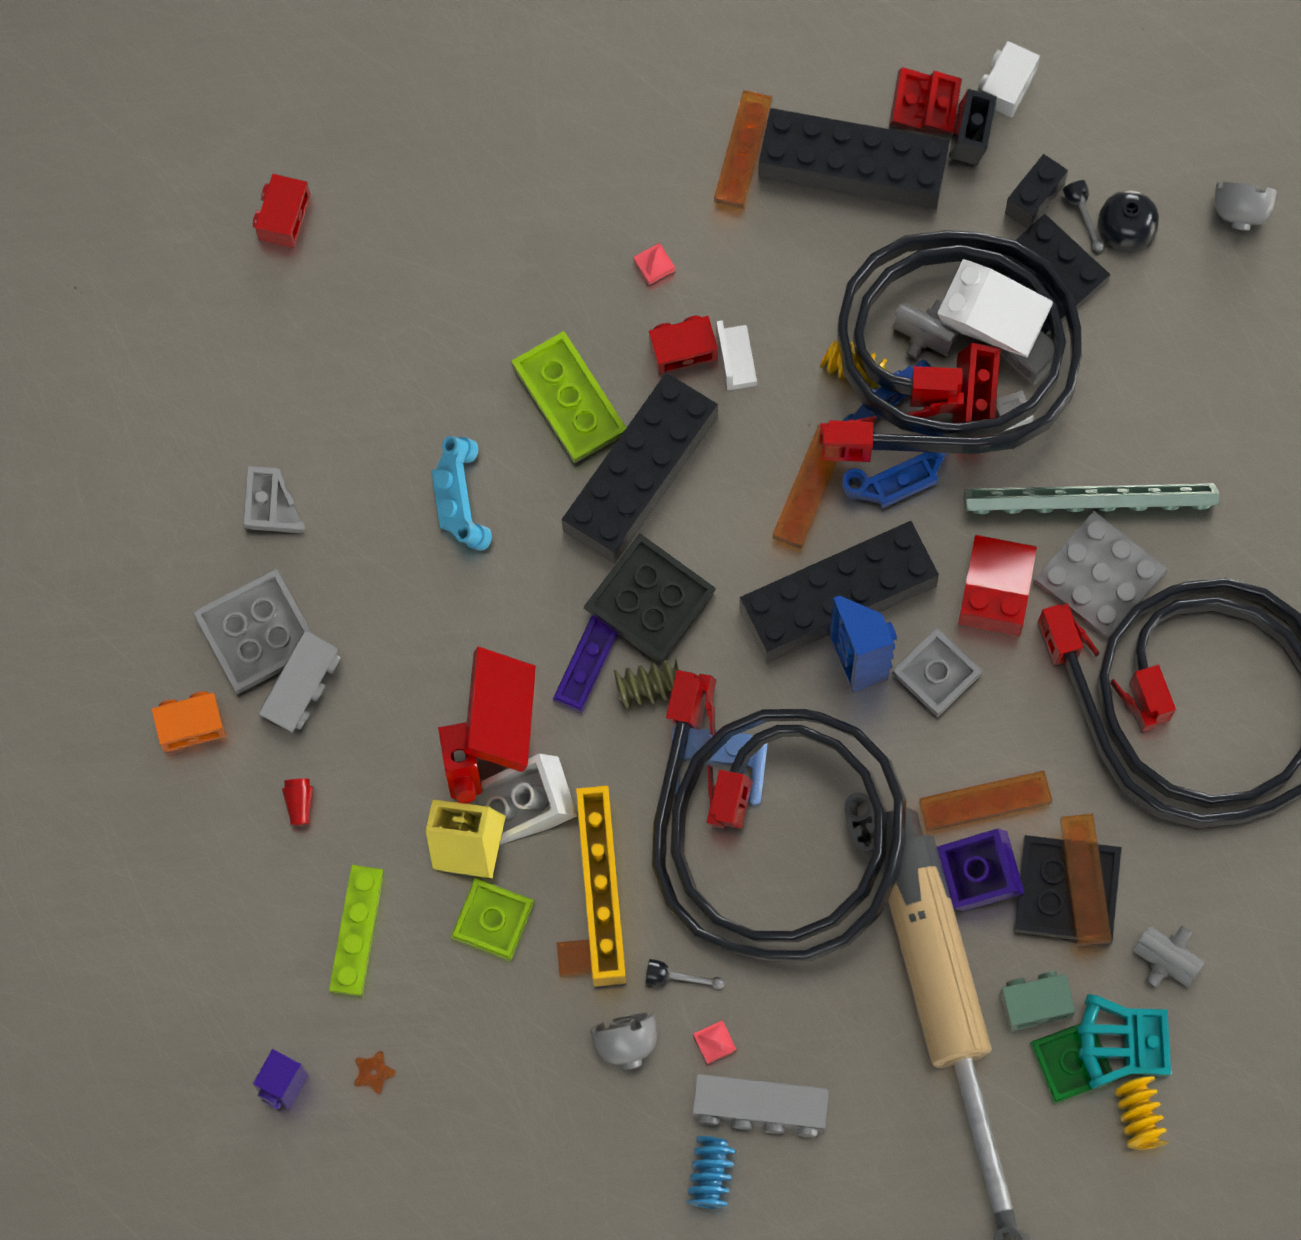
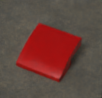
M901 67L897 75L889 126L922 133L952 135L962 78L938 71H933L931 75Z

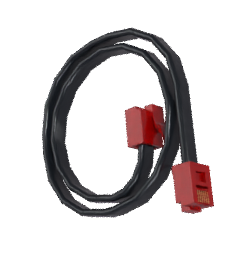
M944 230L906 235L870 254L848 281L838 318L837 342L844 376L868 409L901 430L922 435L873 433V424L876 423L877 416L857 420L851 419L849 421L829 420V423H820L819 444H822L821 460L870 462L872 450L979 454L1015 449L1049 430L1073 398L1082 357L1081 324L1073 291L1051 262L1016 240L972 231ZM917 251L887 267L862 297L853 334V345L857 362L869 379L888 391L910 395V407H925L923 410L906 414L877 396L854 366L847 329L854 295L873 271L906 252ZM1011 256L1041 275L1062 302L1070 333V367L1064 391L1044 416L1013 433L999 434L1032 416L1056 386L1066 344L1058 305L1035 274L1006 257ZM965 259L987 268L996 269L1013 281L1053 302L1047 318L1055 350L1049 375L1027 402L998 418L962 423L941 422L923 417L929 416L930 418L944 413L962 414L964 405V393L961 392L962 368L914 366L912 378L893 375L876 364L866 350L863 334L870 308L890 283L921 266L962 262Z
M1226 577L1187 581L1172 585L1134 605L1108 638L1097 678L1106 729L1131 772L1167 798L1207 809L1250 804L1285 785L1301 764V748L1282 773L1250 791L1210 795L1174 785L1143 763L1120 728L1115 715L1110 684L1123 700L1124 705L1132 711L1141 732L1144 733L1153 730L1156 725L1169 722L1176 711L1159 664L1148 668L1146 647L1148 639L1159 623L1177 614L1216 611L1249 620L1283 645L1301 673V646L1293 633L1258 607L1218 596L1177 600L1155 611L1138 635L1133 655L1136 672H1134L1129 682L1134 699L1121 689L1115 679H1112L1110 682L1109 674L1117 643L1135 620L1158 606L1182 596L1224 592L1260 602L1289 623L1301 640L1300 612L1267 588ZM1068 603L1042 609L1037 622L1053 665L1065 663L1102 760L1120 789L1153 815L1195 828L1232 825L1269 815L1301 797L1300 784L1271 801L1243 810L1211 814L1194 813L1163 804L1131 780L1110 746L1078 661V657L1083 649L1082 643L1089 647L1095 657L1100 652L1087 636L1086 631L1077 624Z
M677 670L666 714V719L674 723L676 728L653 823L652 867L667 907L694 936L734 954L764 961L811 962L850 946L881 916L901 866L906 841V798L891 760L858 727L822 712L808 709H762L726 724L716 732L713 694L717 679L711 675L699 673V676H697L695 673ZM705 705L707 709L706 714L710 720V734L712 737L693 755L676 793L672 809L671 855L685 893L714 924L755 942H800L839 926L869 896L886 858L887 811L874 777L863 763L841 741L803 725H775L756 733L738 751L730 771L719 769L716 785H714L713 767L707 765L710 809L706 823L713 827L724 829V826L742 829L753 780L744 775L749 760L765 744L781 737H804L837 751L861 776L874 810V851L858 888L830 916L794 931H754L723 917L697 890L684 855L686 811L689 799L705 763L733 736L768 721H808L825 725L856 738L880 763L894 799L893 840L888 863L870 908L841 936L807 950H765L731 942L704 930L678 902L665 866L667 825L690 728L700 730Z

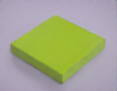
M474 878L450 937L452 940L511 962L534 907L535 900Z

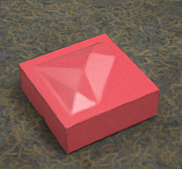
M660 243L633 257L634 263L648 285L675 271L674 264Z
M723 1020L693 1034L707 1065L737 1052Z

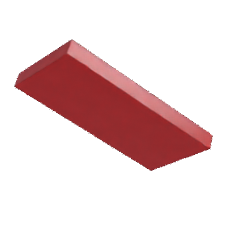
M479 646L473 653L464 744L465 754L524 772L528 766L536 665Z

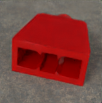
M467 722L438 727L450 797L464 804L473 802L476 795H480L483 792L477 757L465 754V760L455 762L454 752L464 751Z

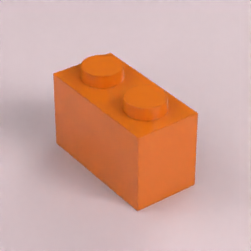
M207 691L196 692L190 695V699L178 702L175 699L166 700L159 703V707L152 708L159 743L164 752L226 737L218 700L214 692L209 694Z

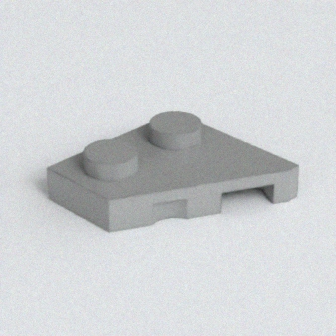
M248 466L243 529L303 534V521L300 520L294 507L295 503L290 492L286 489L280 469Z

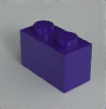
M272 1049L253 1085L259 1092L257 1096L262 1099L261 1101L275 1110H279L281 1106L290 1110L309 1075L302 1064Z

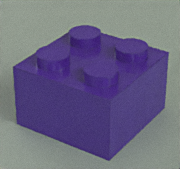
M997 828L937 846L955 910L964 912L1025 894L1007 831Z

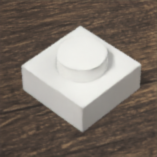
M1023 390L997 398V417L1027 402ZM1033 415L1007 430L1033 422Z

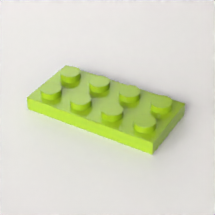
M565 331L511 360L516 373L574 464L619 439L627 428Z

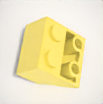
M432 799L425 831L433 869L492 879L506 816L487 806Z

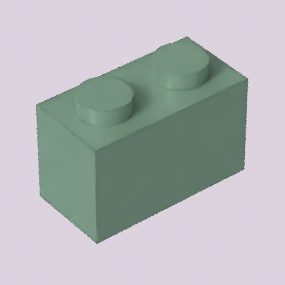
M1052 971L1038 975V980L1025 982V978H1019L1006 982V987L1001 989L1000 998L1009 1032L1073 1018L1076 1010L1067 975L1057 976V972Z

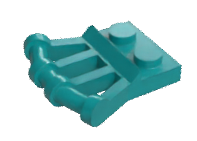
M1087 994L1084 1002L1087 1007L1081 1025L1077 1026V1032L1081 1036L1082 1048L1078 1049L1079 1058L1083 1060L1091 1078V1081H1089L1091 1089L1098 1088L1125 1076L1168 1077L1172 1075L1168 1009L1126 1008L1100 996ZM1099 1010L1123 1019V1025L1095 1024ZM1094 1035L1124 1036L1125 1048L1095 1047ZM1096 1058L1125 1059L1126 1067L1103 1075Z

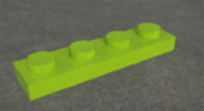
M351 865L329 987L330 993L355 997L363 996L384 877L383 869Z

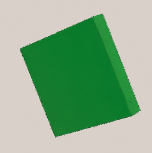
M1081 1023L1029 1043L1054 1105L1116 1082L1115 1080L1098 1088L1091 1089L1089 1085L1091 1078L1083 1060L1079 1058L1078 1052L1082 1045L1081 1036L1077 1032V1026L1081 1025ZM1094 1035L1095 1047H1102L1098 1035ZM1096 1058L1103 1075L1113 1072L1107 1058Z

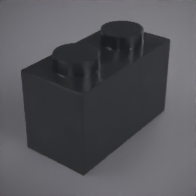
M967 89L958 106L949 158L978 165L988 147L997 96Z
M1042 154L1008 197L1005 214L1027 229L1031 227L1065 186L1068 170L1045 154Z

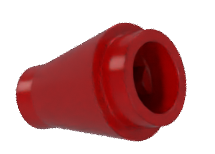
M310 779L284 780L285 788H282V793L289 814L290 825H308L313 786H310Z

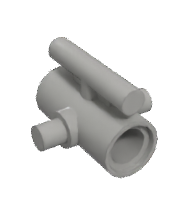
M936 300L932 308L927 309L926 312L907 302L904 305L901 304L897 309V316L892 328L911 337V345L906 352L910 357L917 359L921 350H926L927 346L948 356L955 346L960 333L945 328L942 325L937 314L942 301Z
M1152 926L1147 928L1133 952L1152 963L1150 966L1152 971L1146 978L1147 982L1157 987L1163 977L1167 978L1170 975L1186 987L1190 986L1205 961L1186 949L1188 946L1186 942L1192 934L1191 931L1181 926L1175 936L1171 935L1168 938Z

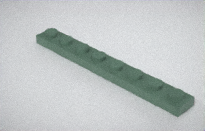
M1215 483L965 489L964 501L967 511H972L976 514H987L991 510H1003L1006 513L1014 514L1022 512V509H1035L1036 512L1049 513L1053 509L1082 512L1085 508H1097L1100 511L1108 512L1116 510V507H1129L1130 510L1143 511L1147 507L1176 510L1179 506H1191L1194 509L1203 510L1210 508V505H1219V491Z

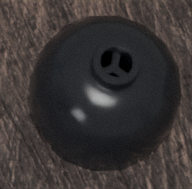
M1132 190L1120 191L1105 201L1099 211L1097 229L1104 243L1106 241L1109 245L1113 246L1112 249L1115 251L1134 253L1142 251L1154 240L1158 231L1159 214L1154 202L1143 193Z

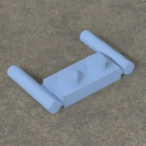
M676 726L673 727L672 741ZM690 728L683 760L690 762L693 755L712 737L709 729L699 730ZM740 733L733 736L706 764L732 766L738 751L753 737L752 734ZM768 743L749 760L746 767H752L751 780H753L749 797V803L752 805H758L761 802ZM680 773L675 790V795L679 789Z

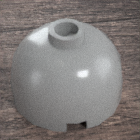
M1218 182L1215 190V207L1223 220L1232 223V229L1250 231L1251 225L1262 224L1270 218L1276 205L1278 191L1266 187L1265 191H1259L1257 185L1231 182H1223L1221 184Z
M638 1013L613 1019L614 1022L609 1024L608 1028H605L603 1022L590 1029L593 1044L601 1058L611 1064H622L623 1069L641 1066V1059L651 1054L658 1038L657 1025L653 1013L649 1016L647 1013Z

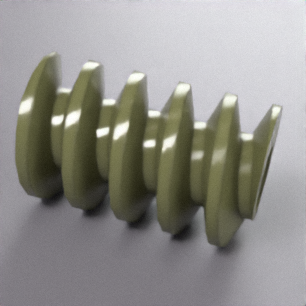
M675 659L674 668L670 666L667 660H664L660 671L655 663H651L649 673L645 671L642 665H639L637 675H634L628 667L625 669L624 678L620 676L617 670H614L619 701H623L627 709L631 708L632 698H635L639 706H643L645 696H648L652 704L656 703L658 693H660L664 701H668L676 671L679 670L677 660Z

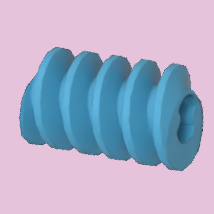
M697 1136L696 1142L703 1147L695 1148L694 1155L702 1160L693 1161L692 1168L700 1173L690 1175V1181L697 1186L688 1188L687 1194L695 1199L686 1201V1204L710 1209L726 1207L728 1202L720 1199L719 1196L730 1193V1189L721 1184L722 1181L732 1180V1176L725 1173L724 1168L734 1167V1163L726 1159V1155L736 1154V1149L728 1146L727 1140L711 1136Z

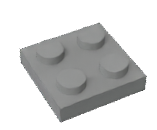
M936 628L892 671V675L935 716L939 717L982 675L983 671Z

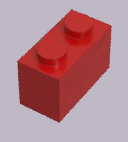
M272 173L269 184L265 183L263 186L261 210H256L253 218V228H255L259 240L294 248L311 195L307 181Z
M690 316L681 323L673 325L662 323L655 326L653 330H649V343L658 375L718 360V346L709 316Z

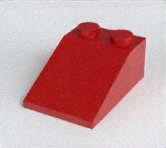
M975 535L958 625L1020 636L1024 624L1037 546Z

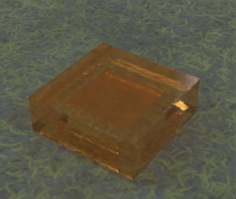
M589 939L557 942L560 976L592 973Z

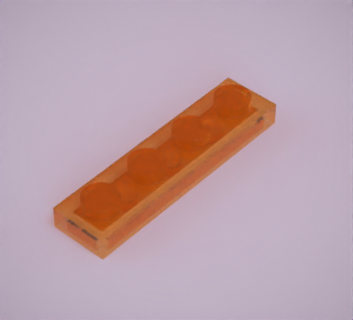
M743 90L714 195L715 203L744 209L772 105V96Z
M818 425L772 536L773 539L800 549L804 545L838 461L821 460L822 444H819L820 425Z
M1044 770L919 798L927 832L1052 804L1053 801Z
M1092 813L1063 816L1060 818L1077 944L1078 946L1111 943L1112 939L1094 815Z

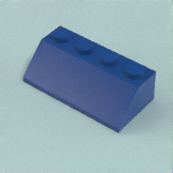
M840 595L834 597L829 637L852 693L888 680L889 670L892 668L891 659H894V641L897 640L892 623H886L880 612Z

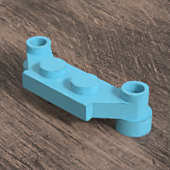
M448 436L443 441V454L437 468L431 471L440 529L453 533L458 541L466 543L469 548L482 551L490 545L492 533L488 527L472 522L463 463L468 464L476 459L478 445L474 440L466 437L456 438Z

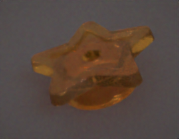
M379 1051L372 1058H356L355 1061L360 1073L354 1084L356 1086L370 1085L376 1093H381L384 1080L394 1076L396 1072L384 1064L383 1052ZM375 1069L377 1073L371 1075V1070Z

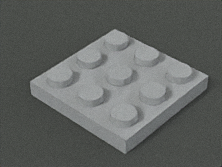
M1093 511L1035 577L1033 583L1061 605L1068 603L1073 615L1107 641L1132 607L1142 602L1166 574L1168 569Z
M278 569L193 612L237 695L280 673L304 630L312 633Z

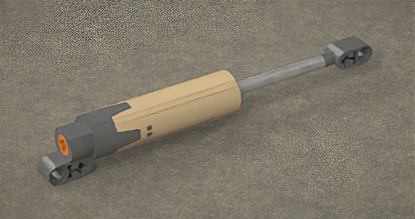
M861 792L853 793L846 799L844 804L852 841L857 849L872 856L874 838L871 839V845L866 844V842L871 838L870 833L874 835V810L868 795ZM863 802H867V812L865 815L858 817V806ZM906 807L905 847L899 875L890 893L888 902L931 1064L941 1069L955 1067L998 1228L993 1240H1011V1237L1017 1238V1240H1030L1028 1234L1018 1229L973 1063L984 1056H988L992 1048L934 836L923 835L918 813ZM893 810L887 812L886 858L880 869L882 878L886 871L893 840Z

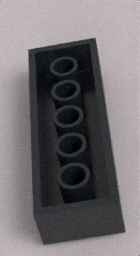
M770 108L758 162V178L937 210L950 140Z
M666 372L561 519L563 532L615 564L718 418V404Z
M908 521L741 596L739 609L766 663L828 636L830 634L834 597L840 595L877 612H881L937 587L939 573L912 521Z

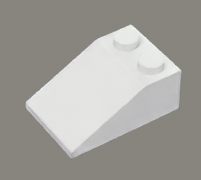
M963 259L937 314L945 328L1028 358L1053 302L990 268Z
M540 753L528 759V766L524 772L508 768L481 781L483 792L480 795H476L473 802L467 803L487 806L506 816L500 845L553 828L578 816L559 757Z

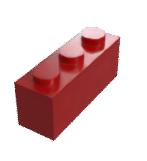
M971 343L958 353L957 368H962L961 392L964 393V405L962 414H953L952 423L995 418L1001 348Z

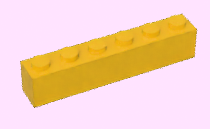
M607 785L576 788L594 987L627 984L609 787Z

